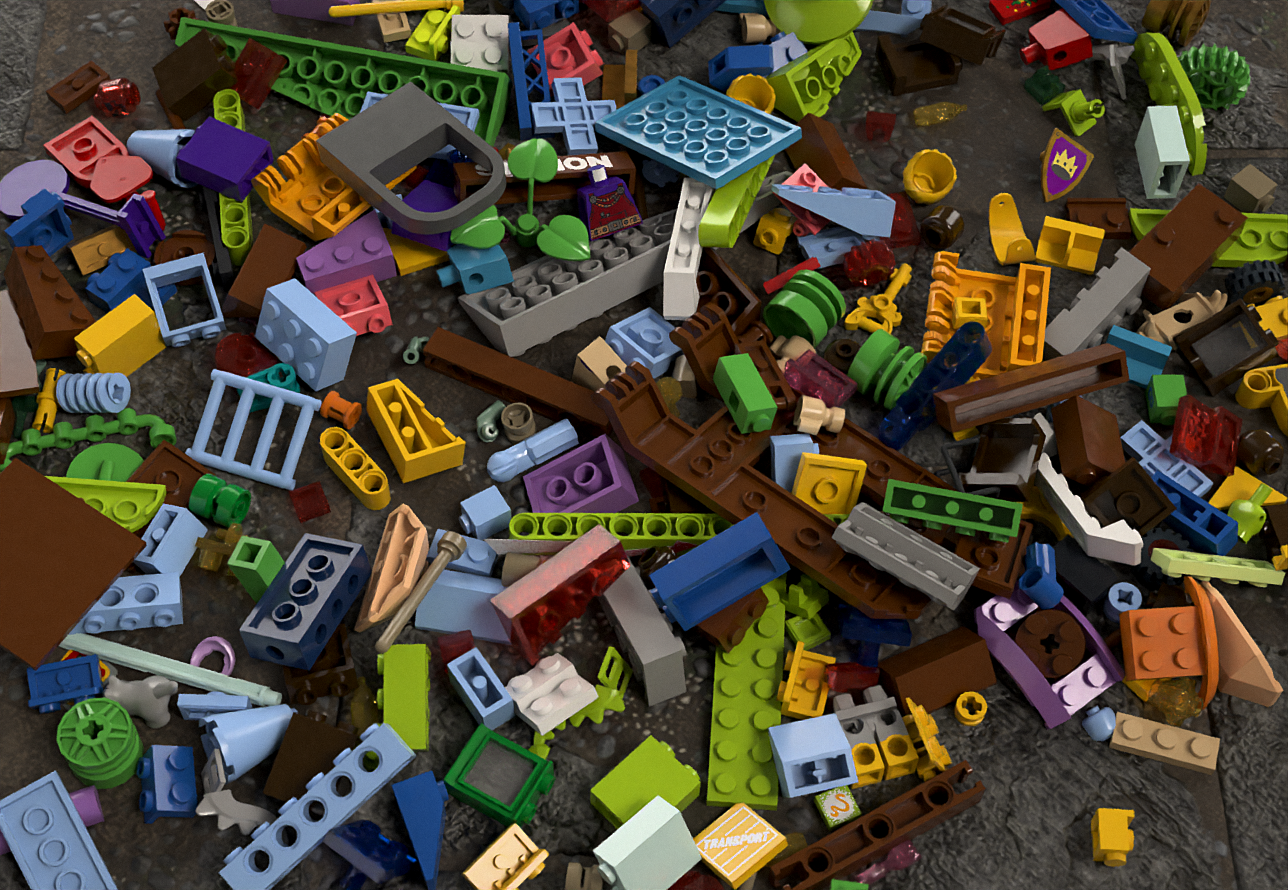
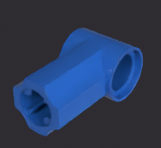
M1035 542L1026 547V555L1024 556L1025 572L1021 575L1018 585L1039 608L1048 610L1059 603L1063 597L1064 590L1056 581L1055 550L1048 543L1039 544Z

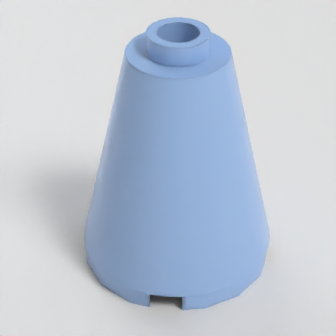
M194 129L138 130L129 137L127 141L129 156L141 157L150 165L153 172L176 186L192 188L198 185L181 177L176 160L179 150L193 137Z
M280 704L200 718L199 727L206 726L207 733L201 735V741L207 758H210L214 749L220 748L226 780L225 784L233 782L280 749L293 712L298 713L295 708L290 709L287 704Z

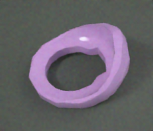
M214 636L206 638L197 645L193 651L190 665L199 667L200 662L205 656L210 655L213 651H219L225 655V665L221 674L231 675L236 658L234 650L228 641L222 637Z

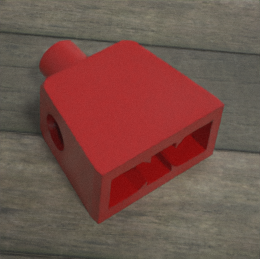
M1063 8L1030 27L1028 30L1030 45L1019 50L1020 57L1025 65L1040 60L1048 70H1055L1093 57L1091 35Z

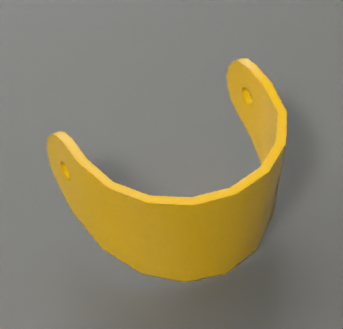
M1008 193L995 195L989 204V231L992 247L998 262L1003 266L1036 261L1033 246L1030 240L1026 238L1012 196Z

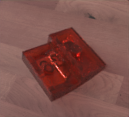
M1191 395L1180 397L1169 453L1201 469L1228 477L1233 476L1243 420L1222 406L1211 409Z

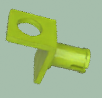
M1081 89L1061 93L1042 106L1043 111L1061 108L1075 136L1082 135L1097 122L1095 118L1102 117L1105 111L1104 105L1095 106L1102 104L1101 100L1094 99L1087 102Z

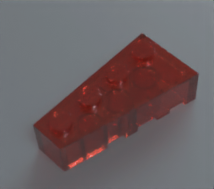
M598 524L490 601L512 647L533 666L541 658L538 653L549 642L554 645L563 635L560 631L573 617L578 620L587 611L585 608L588 602L595 595L600 597L631 565L621 541Z

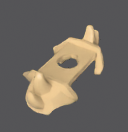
M1215 290L1211 297L1203 296L1199 292L1184 293L1180 298V304L1160 313L1152 315L1149 311L1144 310L1143 314L1146 321L1136 333L1172 347L1171 350H1176L1177 347L1173 339L1223 310L1228 295L1225 293L1221 295L1219 290ZM1178 312L1190 313L1192 315L1191 321L1180 323L1175 320L1174 314Z

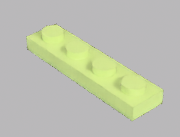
M1154 548L1151 556V561L1162 568V573L1176 578L1182 577V574H1189L1203 581H1210L1211 577H1215L1231 584H1239V580L1247 581L1254 586L1267 587V584L1282 585L1285 576L1284 571H1276L1273 564L1262 560Z

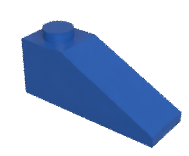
M1159 470L1151 477L1177 508L1163 521L1176 533H1180L1183 540L1187 539L1190 547L1199 553L1225 556L1238 543L1237 521Z
M431 770L393 784L392 789L428 890H436L446 819L444 802L449 800V796L443 780L436 782Z

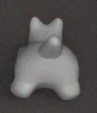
M113 675L109 677V683L102 693L103 698L118 702L128 712L129 716L138 715L142 717L146 725L152 729H159L169 722L171 716L168 712V703L170 696L178 692L176 681H169L164 676L156 675L147 677L143 681L119 680Z

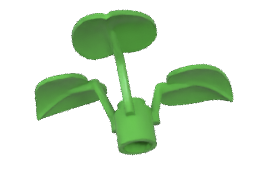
M533 138L519 144L511 151L508 157V169L511 174L520 180L529 179L527 214L520 216L516 220L515 226H513L504 216L498 217L497 209L492 205L462 226L451 231V243L462 244L476 249H488L501 242L505 235V225L510 230L512 236L516 235L517 242L523 247H532L537 244L543 253L556 259L567 261L590 260L588 232L581 220L570 215H560L553 218L549 226L543 224L539 228V221L533 216L534 180L543 183L549 182L554 178L558 169V158L555 150L547 141L540 138Z

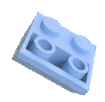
M836 713L767 728L782 797L792 798L858 783L851 747Z

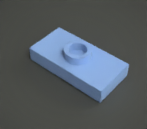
M218 691L209 692L207 695L179 694L177 703L184 720H200V718L209 715L253 709L248 696L227 695Z

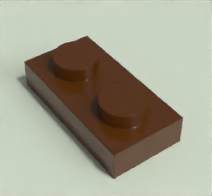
M91 60L48 89L46 94L51 102L67 114L112 82L110 76Z

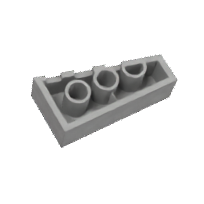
M1121 247L1114 255L1115 260L1112 267L1108 269L1106 266H1103L1096 274L1097 278L1093 281L1089 290L1083 288L1076 295L1069 307L1070 312L1064 308L1045 328L1042 361L1100 345L1104 335L1111 331L1113 325L1119 327L1127 313L1132 315L1140 307L1142 300L1139 298L1151 268Z
M626 556L592 569L594 592L611 627L614 626L623 653L628 652L633 667V674L637 682L644 681V697L649 707L685 693L686 683L682 658L686 656L685 646L679 636H673L670 620L665 612L660 613L658 610L659 605L651 591H647L646 584L640 577V567L634 568L630 559Z

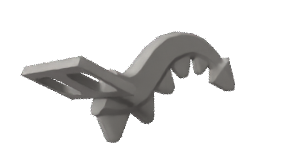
M1095 38L1091 41L1093 57L1087 60H1102L1105 62L1106 67L1112 68L1122 100L1127 99L1125 77L1121 65L1125 64L1129 56L1134 52V46L1118 48V41L1110 40L1102 44L1100 39Z
M220 748L214 749L201 772L205 795H203L204 799L196 809V814L198 816L217 815V827L220 831L238 824L241 833L245 836H248L255 827L259 828L265 822H269L272 825L278 818L270 811L259 806L236 801L230 789L221 791L226 780ZM284 828L281 835L282 840L289 846V837Z

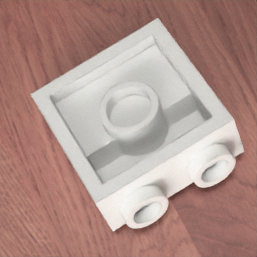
M452 15L451 64L509 74V16Z
M559 653L540 659L535 668L526 674L513 677L505 687L513 699L514 713L542 736L599 697L595 687L579 676L574 665Z

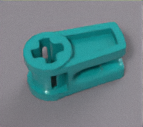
M286 363L276 364L246 377L300 393L295 370ZM279 372H282L283 377L280 378ZM237 388V392L241 397L243 390ZM255 394L250 412L269 408L272 398Z

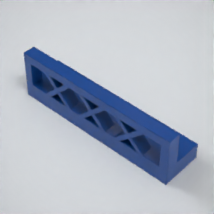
M519 22L508 23V39L520 141L533 138L555 137V133H534L531 127L532 120L529 110L531 102L528 100V95L535 88L544 95L542 102H551L542 29L520 31ZM537 39L538 47L532 54H529L522 48L521 40ZM531 62L541 69V73L535 80L525 74V69ZM541 80H542L543 87L538 84Z

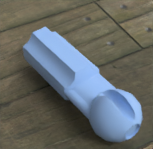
M563 419L504 451L494 453L488 460L487 472L497 482L504 483L510 481L517 474L579 444L577 433L569 420Z

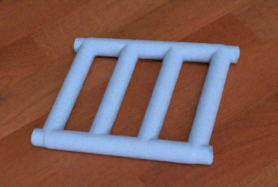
M213 369L211 380L214 382L192 449L187 448L185 454L202 465L293 491L296 480L292 478L314 410L319 411L322 401L253 379ZM228 385L243 391L220 457L204 451L225 387ZM258 394L272 398L250 466L234 461L254 396ZM284 403H289L302 407L281 473L277 474L263 470Z

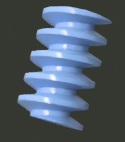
M67 373L59 378L56 386L58 402L63 410L69 413H118L127 406L131 393L130 382L122 373Z

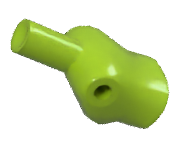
M1261 483L1249 500L1237 499L1232 502L1227 515L1238 522V541L1247 544L1253 535L1260 532L1265 523L1266 513L1261 506L1273 490Z

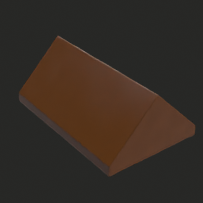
M811 113L806 114L796 124V126L801 128L802 139L783 149L794 172L806 164L831 189L842 191V187L867 189L834 125Z
M264 223L227 295L221 310L222 316L259 318L266 289L291 279L298 265L296 258L302 255L307 247L305 243Z
M703 247L696 278L699 292L696 312L700 313L701 307L708 302L717 305L724 310L735 335L742 336L750 329L753 321H760L762 302L712 247Z
M964 626L881 661L874 666L891 697H894L897 708L903 717L912 715L906 701L908 697L917 706L922 705L928 715L957 702L959 696L965 692L972 691L978 693L997 683L986 640Z

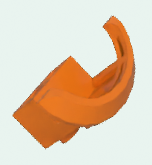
M1184 576L1185 593L1190 595L1195 606L1128 610L1119 614L1125 678L1127 682L1203 675L1199 693H1197L1198 711H1202L1214 698L1219 675L1217 636L1211 604L1205 590L1191 576Z

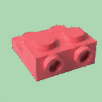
M574 22L543 41L550 97L554 96L552 89L554 78L581 77L584 86L603 74L600 68L604 64L596 49L591 51L589 48L593 41L585 29L580 31ZM538 44L532 47L531 49L527 50V52L529 54H532V52L538 47ZM532 63L535 71L539 75L541 73V69Z
M373 275L314 292L321 302L357 332L356 336L368 332L380 333L387 326L393 325L388 304Z

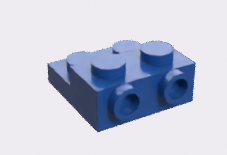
M44 188L21 205L24 216L4 230L12 250L14 247L42 245L50 257L74 239L70 228L72 222L63 210L65 203L56 192L50 193Z
M128 248L122 254H113L108 261V267L101 274H92L87 281L85 289L90 302L106 313H109L135 294L155 312L142 270L151 267L150 262ZM174 283L157 288L162 306L177 292Z

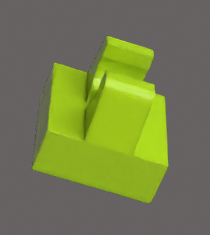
M802 574L801 581L797 585L792 584L789 587V592L781 601L785 605L786 611L810 620L829 601L828 590L819 587L817 581L806 574Z

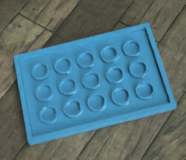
M680 75L595 121L597 133L714 189L725 186L726 183L745 174L751 168L802 139L800 127Z

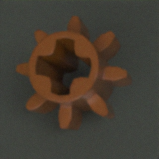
M176 8L171 13H168L170 20L164 21V26L173 41L177 37L181 17L199 20V18H196L194 10L189 11L186 8Z

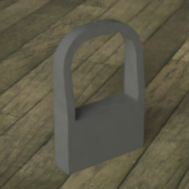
M412 82L402 86L316 140L321 162L369 204L405 230L413 233L438 234L458 228L496 203L506 188L505 167L501 155ZM447 145H452L492 174L489 182L473 195L448 210L433 213L421 212L409 207L385 186Z

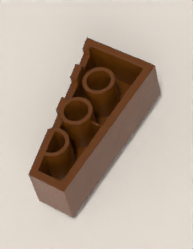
M42 245L14 247L4 272V278L12 300L17 302V315L19 320L24 322L26 328L24 335L27 342H31L33 360L76 356V352L79 350L74 338L96 322Z

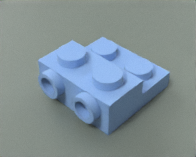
M651 307L609 327L605 342L627 366L633 361H637L650 370L653 378L667 372L670 363L676 360L677 357L684 355L682 349L673 344L669 338V333L675 327L667 320H664Z

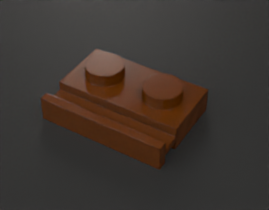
M1067 198L1065 204L1067 221L1104 229L1103 239L1130 238L1131 226L1128 209H1126V198Z

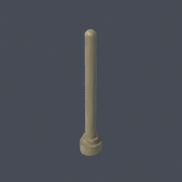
M453 531L444 533L437 544L438 555L376 642L375 649L377 652L386 653L447 564L458 560L467 548V543L460 534Z

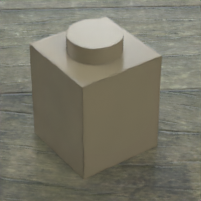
M630 7L608 24V44L613 50L620 52L624 56H626V50L639 51L652 40V21L633 7Z
M1249 164L1230 180L1224 198L1243 213H1258L1260 210L1265 212L1275 200L1273 194L1278 184Z

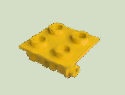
M908 697L906 701L912 715H906L902 719L919 757L916 768L919 778H924L926 782L937 776V773L948 770L947 766L951 765L952 761L945 746H940L937 738L934 736L939 733V730L932 715H927L922 705L917 706Z

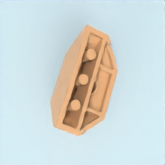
M401 504L388 515L354 630L361 633L394 618L428 569L429 562L426 560L429 551L427 530L410 507L405 504Z
M1202 581L1199 585L1202 586L1209 598L1215 622L1219 659L1218 689L1222 693L1266 707L1274 705L1283 689L1280 683L1274 679L1273 671L1264 655L1224 597L1211 586L1209 581Z

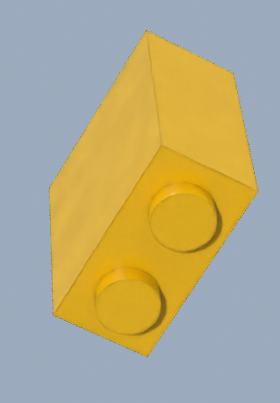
M135 294L74 338L79 350L76 352V355L86 367L83 372L92 374L122 373L127 377L166 348L155 312Z

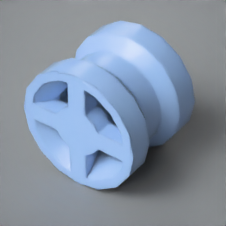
M1125 582L1113 585L1103 604V611L1106 617L1112 622L1120 624V613L1139 609L1142 602L1140 591L1134 585Z

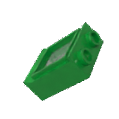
M480 723L443 781L447 793L506 827L511 823H516L521 828L523 823L528 825L532 821L538 808L535 804L542 794L546 796L550 792L556 777L554 776L553 762L551 760L543 759Z

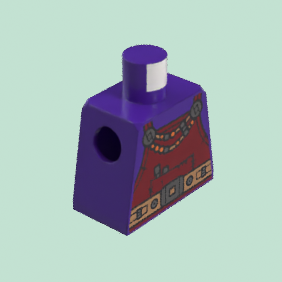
M596 165L588 168L587 172L591 184L577 190L579 217L587 229L588 240L594 241L643 224L624 180L616 176L608 178L605 165Z

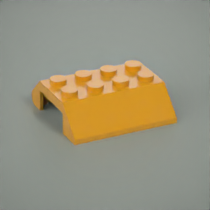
M335 113L318 127L320 135L324 136L348 121V119L339 113ZM309 133L306 139L303 138L276 161L288 179L287 182L274 166L269 165L264 169V172L261 171L252 178L251 183L271 212L312 240L318 241L336 236L372 205L321 162L316 143L319 137L314 133ZM417 165L385 186L391 190L413 172Z
M945 251L935 253L931 274L935 281L930 284L926 312L927 319L925 320V327L929 329V332L927 331L923 335L921 353L927 356V363L944 375L956 376L966 370L974 379L979 377L982 380L1042 362L1051 267L1020 263L1017 277L958 269V253ZM954 297L985 298L988 318L985 330L953 329L952 310Z

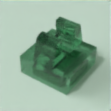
M1045 65L1036 70L1032 77L1025 80L1024 88L1041 105H1044L1059 94L1064 93L1065 85Z

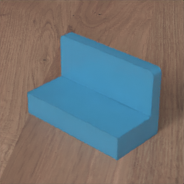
M1115 325L1112 326L1106 343L1125 350L1130 380L1127 382L1144 389L1147 388L1152 375H1161L1172 349L1169 345Z

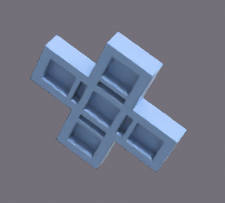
M581 77L554 78L552 89L555 102H536L530 105L529 110L534 133L562 132L567 155L597 153L598 146L594 133L596 131L595 121L617 110L615 100L587 101Z
M1142 420L1120 437L1122 448L1138 461L1150 477L1159 470L1198 497H1202L1211 489L1213 482L1192 464L1207 450L1192 455L1184 454L1173 448L1174 445L1180 450L1189 452L1174 443L1175 433L1167 440H1164Z

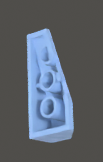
M772 184L771 190L778 196L861 234L863 239L879 241L880 236L890 237L896 201L880 191L842 187V191L830 187L819 186L818 192H813V188L803 185Z

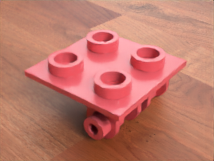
M806 164L782 183L783 185L808 186L813 188V192H818L819 186L828 187ZM773 192L797 218L793 225V232L796 236H806L810 232L815 236L831 221Z

